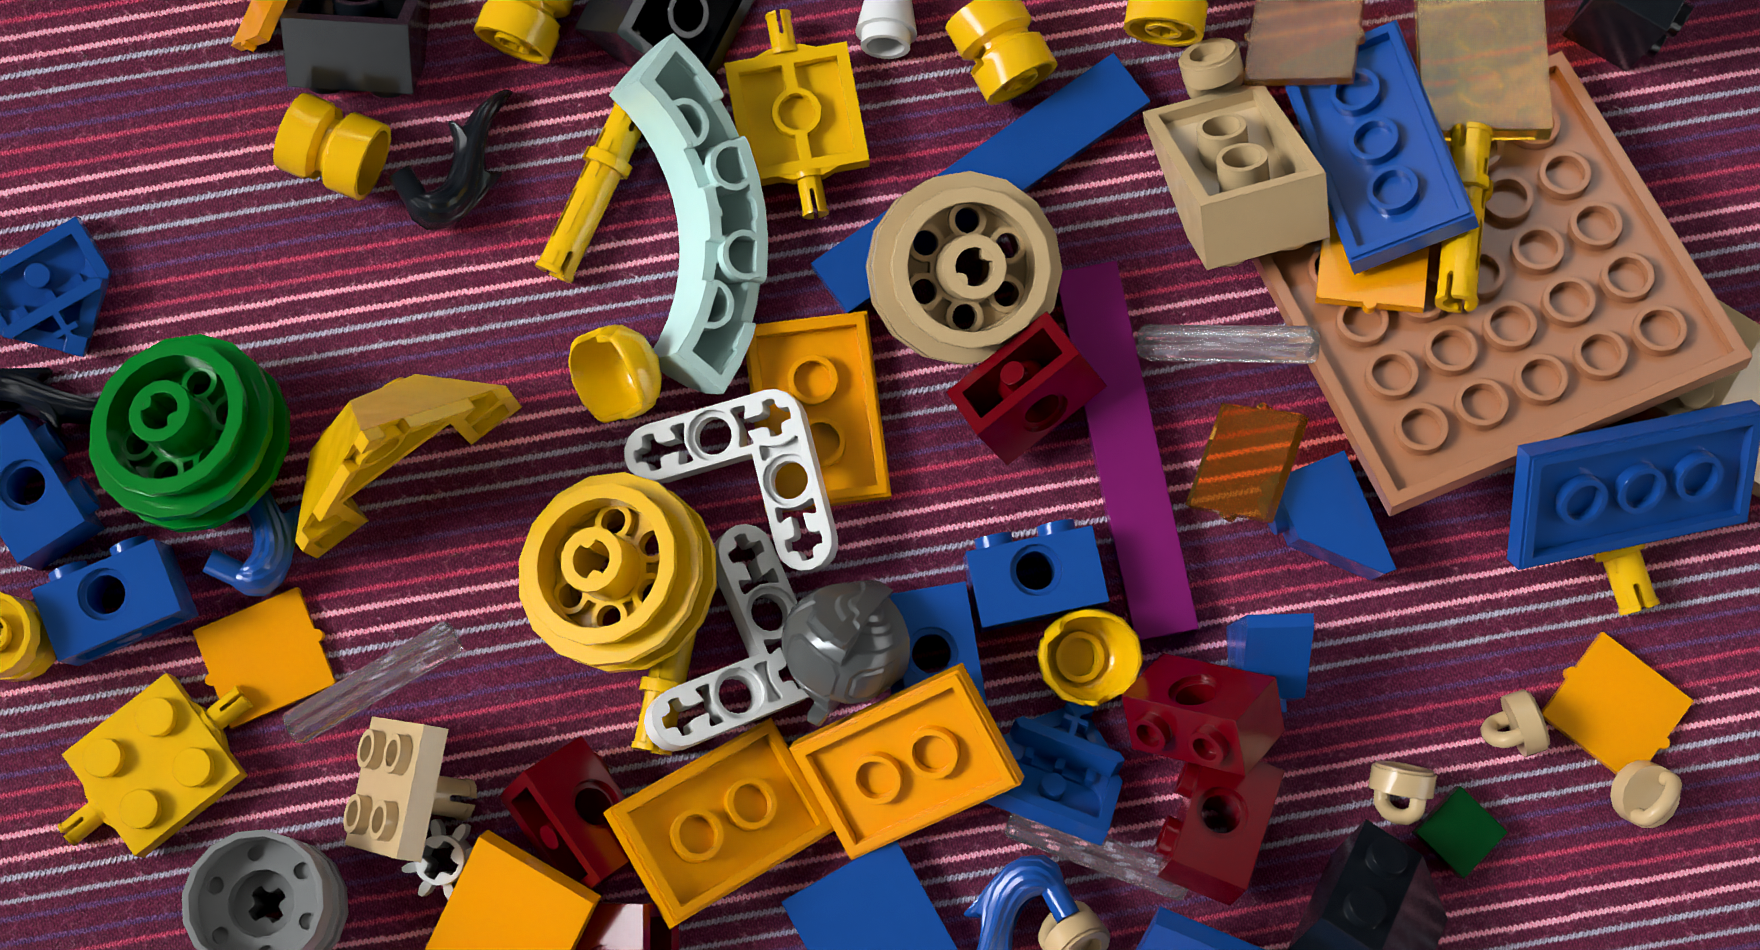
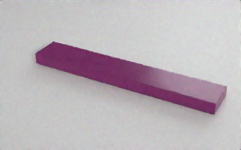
M1117 261L1062 271L1057 296L1065 333L1107 385L1105 389L1084 404L1082 410L1130 627L1139 636L1140 642L1195 631L1199 629Z

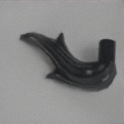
M504 89L484 100L463 125H459L454 121H448L453 138L454 154L450 172L441 186L427 192L410 165L403 167L389 177L414 222L431 231L444 230L454 226L482 200L503 175L500 171H487L485 145L492 122L499 110L513 92L511 90Z
M0 368V412L20 411L34 415L47 422L57 434L60 432L62 424H91L93 411L99 398L78 396L46 385L44 381L53 372L50 368Z

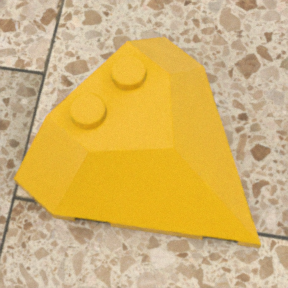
M414 374L407 378H396L380 389L350 400L333 423L322 432L319 441L310 451L295 542L303 552L318 559L369 521L352 499V495L447 425L451 424L472 445L521 409L522 406L504 385Z

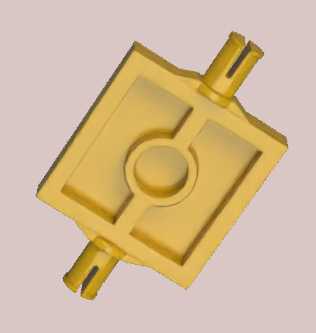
M779 9L783 33H780L776 11L774 10L765 15L772 49L766 50L755 58L724 63L735 126L739 137L745 136L749 142L761 186L782 182L793 185L797 184L803 211L802 217L804 219H814L811 195H814L818 218H822L829 214L822 180L834 173L869 167L870 164L847 41L817 47L796 44L791 11Z
M165 673L66 750L62 756L82 782L88 803L64 822L58 824L60 833H65L63 837L71 845L77 846L81 840L103 823H106L118 832L134 856L144 858L246 778L248 774L231 753L226 733L223 730L249 708L254 707L248 698L243 697L245 694L239 686L235 685L231 691L206 709L192 700L175 676Z

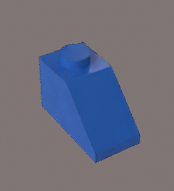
M1345 450L1274 478L1263 487L1267 497L1261 500V508L1265 520L1274 535L1283 534L1287 546L1370 581L1396 570Z
M1314 613L1245 615L1226 626L1228 667L1276 677L1282 713H1287V701H1296L1305 698L1314 632Z

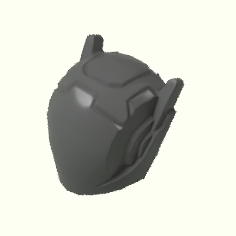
M876 580L843 582L815 589L792 607L786 619L781 637L782 653L795 681L814 700V704L808 712L807 721L816 726H821L829 714L834 712L840 702L852 704L873 699L902 679L908 669L910 658L908 629L903 616L890 599L893 590L882 582Z

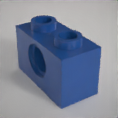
M20 414L0 425V536L17 564L40 571L105 528L94 512L101 508V503L96 493L82 476L78 475L73 478L62 460L69 453L60 436L48 423L40 425ZM43 475L45 479L44 493L38 501L28 505L24 497L25 487L33 477Z
M1064 519L1037 526L1038 537L1013 541L1012 532H1001L975 539L976 549L966 551L963 562L978 632L982 633L1063 616L1073 610L1083 608L1096 609L1105 606L1109 602L1093 526L1076 528L1074 519ZM1029 557L1041 559L1047 564L1051 573L1049 585L1040 590L1026 588L1017 578V564Z
M145 535L132 537L113 545L109 549L110 557L89 566L87 561H77L63 565L48 574L50 582L31 589L58 662L81 666L199 616L172 546L156 539L148 540ZM121 581L125 588L124 602L118 610L108 614L103 607V594L109 585Z
M966 581L893 593L890 599L900 611L908 629L910 658L908 669L902 679L890 687L891 695L963 662L988 708ZM923 639H937L946 646L949 653V662L943 670L937 673H927L915 665L912 658V650Z

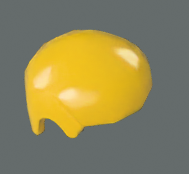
M614 324L580 335L572 342L568 360L572 383L583 405L598 421L610 423L620 419L628 420L644 414L656 404V399L660 396L662 374L659 358L644 335L622 324Z
M1094 608L1073 610L1055 620L1045 630L1037 653L1042 679L1060 699L1082 706L1094 707L1100 706L1123 694L1137 680L1144 661L1139 636L1120 616Z

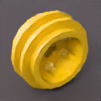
M626 472L589 476L558 493L532 523L519 558V598L533 631L557 654L609 673L646 670L679 652L704 623L717 587L716 548L702 517L676 493L667 490L660 483ZM625 523L622 530L618 533L614 534L613 532L609 531L610 529ZM652 535H656L659 553L654 556H648L645 550L646 542ZM606 559H608V566L605 569V571L601 573V566ZM654 582L649 595L644 600L643 593L645 588ZM578 590L582 592L580 603L578 600ZM618 608L621 615L620 621L609 626H603L602 620L605 613L609 609Z

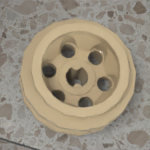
M967 171L932 177L892 203L873 231L866 262V273L872 305L893 337L922 357L957 365H967L984 362L1046 311L1049 314L1051 313L1056 302L1062 266L1057 235L1038 203L1006 179ZM961 209L971 210L977 216V226L970 233L962 232L956 226L955 217ZM920 231L930 232L936 240V247L928 256L919 254L913 246L914 238ZM1004 233L1009 239L1015 254L1011 258H1005L1003 251L996 243L998 237ZM964 250L970 251L971 261L982 264L981 277L972 286L968 285L966 274L956 273L955 265L957 258ZM920 279L930 281L935 290L933 299L926 304H920L915 299L912 291L914 283ZM1004 281L1014 286V291L1006 306L1000 305L994 297V292L998 290ZM961 304L971 307L975 314L974 323L967 329L957 327L952 318L953 311Z

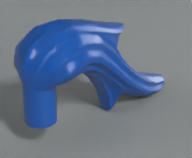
M268 489L251 509L245 512L253 536V550L249 558L243 563L214 549L202 572L233 586L247 596H266L273 592L284 582L290 569L295 547L300 505H295L284 512Z
M1046 855L1022 856L1007 864L990 881L972 905L964 912L965 917L980 918V938L977 950H1012L1013 933L1018 918L1024 907L1038 896H1043L1057 924L1066 917L1080 912L1064 882L1062 872L1057 863Z

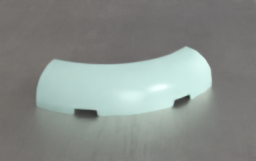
M672 33L651 48L628 71L609 96L628 114L655 153L669 186L678 223L680 250L676 291L668 320L658 342L653 348L659 358L661 372L694 390L707 394H723L738 371L756 328V324L752 323L757 307L760 284L764 283L767 277L768 230L766 207L759 173L749 142L745 136L739 137L728 111L720 100L724 97L722 90L693 52Z

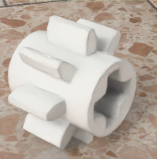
M431 820L430 830L432 836L426 839L421 863L411 862L401 867L402 872H417L419 877L424 880L419 886L418 895L421 897L428 896L437 885H443L444 895L449 900L474 848L465 840L470 833L471 826L469 824L462 823L455 829L453 835H446V828L442 820ZM452 845L454 849L451 853V859L458 864L456 871H445L437 874L435 871L438 868L439 862L431 856L435 848H449Z

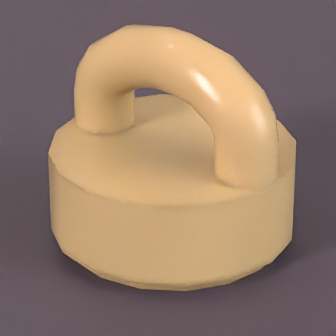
M1210 38L1193 44L1181 54L1178 60L1183 82L1191 99L1241 86L1244 80V67L1238 44L1227 38Z
M1524 689L1502 696L1501 706L1503 711L1489 716L1480 728L1482 738L1488 744L1500 748L1517 746L1521 755L1525 758L1546 751L1550 745L1547 726L1540 708L1532 694ZM1505 727H1508L1510 730L1506 732L1498 731Z
M1376 761L1371 765L1368 787L1374 790L1375 808L1384 819L1397 825H1410L1418 821L1424 814L1427 799L1434 798L1437 775L1430 769L1394 761ZM1390 794L1410 798L1409 807L1406 809L1395 807L1390 802Z
M1646 760L1634 761L1623 767L1617 773L1612 783L1610 797L1613 808L1621 818L1641 828H1655L1666 823L1674 815L1679 805L1682 782L1675 773L1656 763Z
M1076 900L1075 903L1080 912L1066 917L1058 924L1052 913H1049L1042 922L1038 933V942L1043 950H1107L1110 942V933L1087 904Z

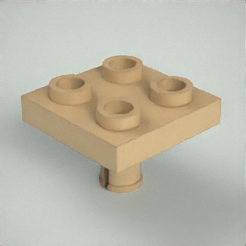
M372 716L370 727L363 733L358 745L357 761L361 770L356 794L350 797L344 812L343 824L347 832L345 845L395 859L421 863L431 814L452 817L460 821H465L471 816L475 805L452 801L450 797L451 795H458L477 799L475 781L468 778L458 779L439 775L449 729Z

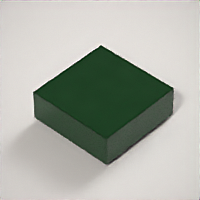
M1455 786L1411 833L1455 876L1464 879L1508 832L1461 786Z

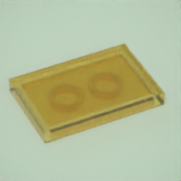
M1415 0L1418 74L1445 141H1451V129L1458 123H1462L1464 126L1463 136H1466L1467 121L1481 122L1491 127L1493 130L1492 140H1550L1553 122L1544 0Z

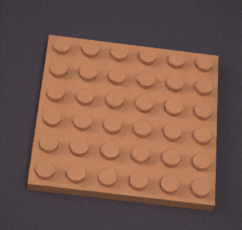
M1562 51L1431 104L1449 151H1451V129L1458 123H1462L1464 126L1463 136H1466L1467 121L1487 124L1493 130L1488 166L1489 180H1493L1494 183L1493 195L1490 200L1485 202L1477 292L1478 306L1473 311L1467 312L1464 309L1465 300H1462L1461 313L1441 310L1434 303L1437 294L1442 241L1429 246L1423 313L1375 309L1373 313L1366 314L1362 307L1315 303L1322 240L1307 243L1295 250H1281L1251 258L1389 517L1515 465L1518 445L1599 430L1748 367L1753 357Z

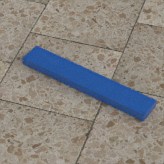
M1113 52L935 177L973 171L1006 179L1026 193L1148 108L1150 100ZM961 209L957 212L955 223L959 230L969 233L977 226V216L973 211ZM888 210L811 262V268L844 313L856 312L871 302L866 262L873 231ZM920 231L914 238L913 246L916 252L923 256H928L934 251L936 240L930 232Z

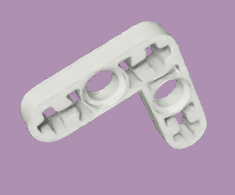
M778 389L763 390L663 419L636 429L627 439L624 448V458L628 469L636 476L653 480L660 484L753 459L775 548L780 559L791 568L803 572H818L826 568L835 558L838 550V535L807 414L803 405L787 392ZM774 403L779 409L790 412L791 419L782 422V434L777 436L774 431L767 427L750 430L748 433L754 442L747 446V432L741 419L738 417V413L745 411L744 419L753 423L768 418L770 416L769 406ZM722 419L728 423L731 429L732 438L730 444L725 451L719 454H707L700 444L702 428L712 420ZM680 429H684V441L678 433ZM655 438L657 443L664 446L685 443L690 455L693 457V461L687 463V454L677 451L661 457L660 463L662 468L657 470L655 465L643 462L642 455L651 451L650 441ZM789 463H798L805 468L808 475L806 489L796 498L785 499L778 494L775 487L777 472ZM815 503L816 512L803 513L808 531L821 534L822 543L813 547L814 558L808 560L804 553L792 550V542L798 541L801 538L798 519L790 516L784 520L782 511L803 510Z
M748 524L735 525L719 537L714 544L716 548V579L749 658L673 687L651 702L645 713V729L651 741L661 749L673 752L687 749L798 704L809 697L799 685V689L797 688L794 681L783 682L779 677V671L786 666L781 648L779 647L769 654L765 647L781 640L784 624L792 607L797 604V600L771 540L765 532L756 526ZM735 541H737L738 546L742 550L752 548L755 553V558L748 564L753 581L756 582L763 575L768 583L760 584L753 588L746 595L743 594L740 587H743L751 580L749 572L743 562L732 563L728 555L736 548ZM767 598L778 604L783 616L782 624L778 630L767 631L756 625L751 614L752 604L756 599ZM724 680H739L749 689L751 702L745 713L737 714L730 712L720 702L719 689ZM697 690L702 691V697L696 692ZM703 701L707 713L694 718L683 727L685 736L681 735L677 727L666 729L663 725L662 718L670 712V703H672L673 708L677 712H682L695 707ZM710 718L716 724L715 726L710 725Z

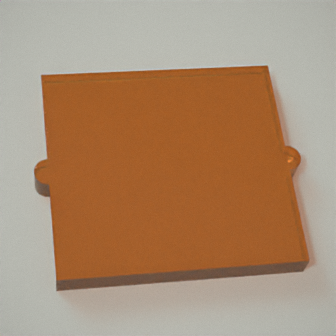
M1256 0L1251 30L1244 34V39L1248 46L1243 76L1245 86L1354 84L1359 45L1364 44L1366 41V36L1362 29L1365 0Z
M1264 402L1259 403L1257 407L1221 403L1185 505L1195 510L1217 513L1228 522H1233L1239 517L1273 523L1309 418L1301 413L1274 410Z

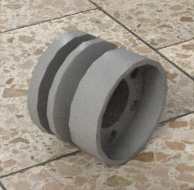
M267 830L236 832L211 845L192 866L182 892L183 924L194 948L197 950H332L340 940L348 917L347 886L337 865L315 846ZM270 893L286 897L279 904L280 911L283 914L280 919L265 916L271 908V904L267 899Z

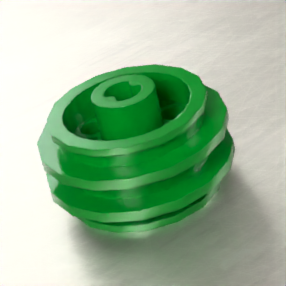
M202 334L168 338L127 359L106 382L91 418L89 456L100 486L124 509L137 514L145 522L179 533L215 529L249 511L275 482L289 449L290 410L278 381L232 342ZM228 409L226 424L223 425L222 417ZM177 466V476L161 479L163 472L168 467Z

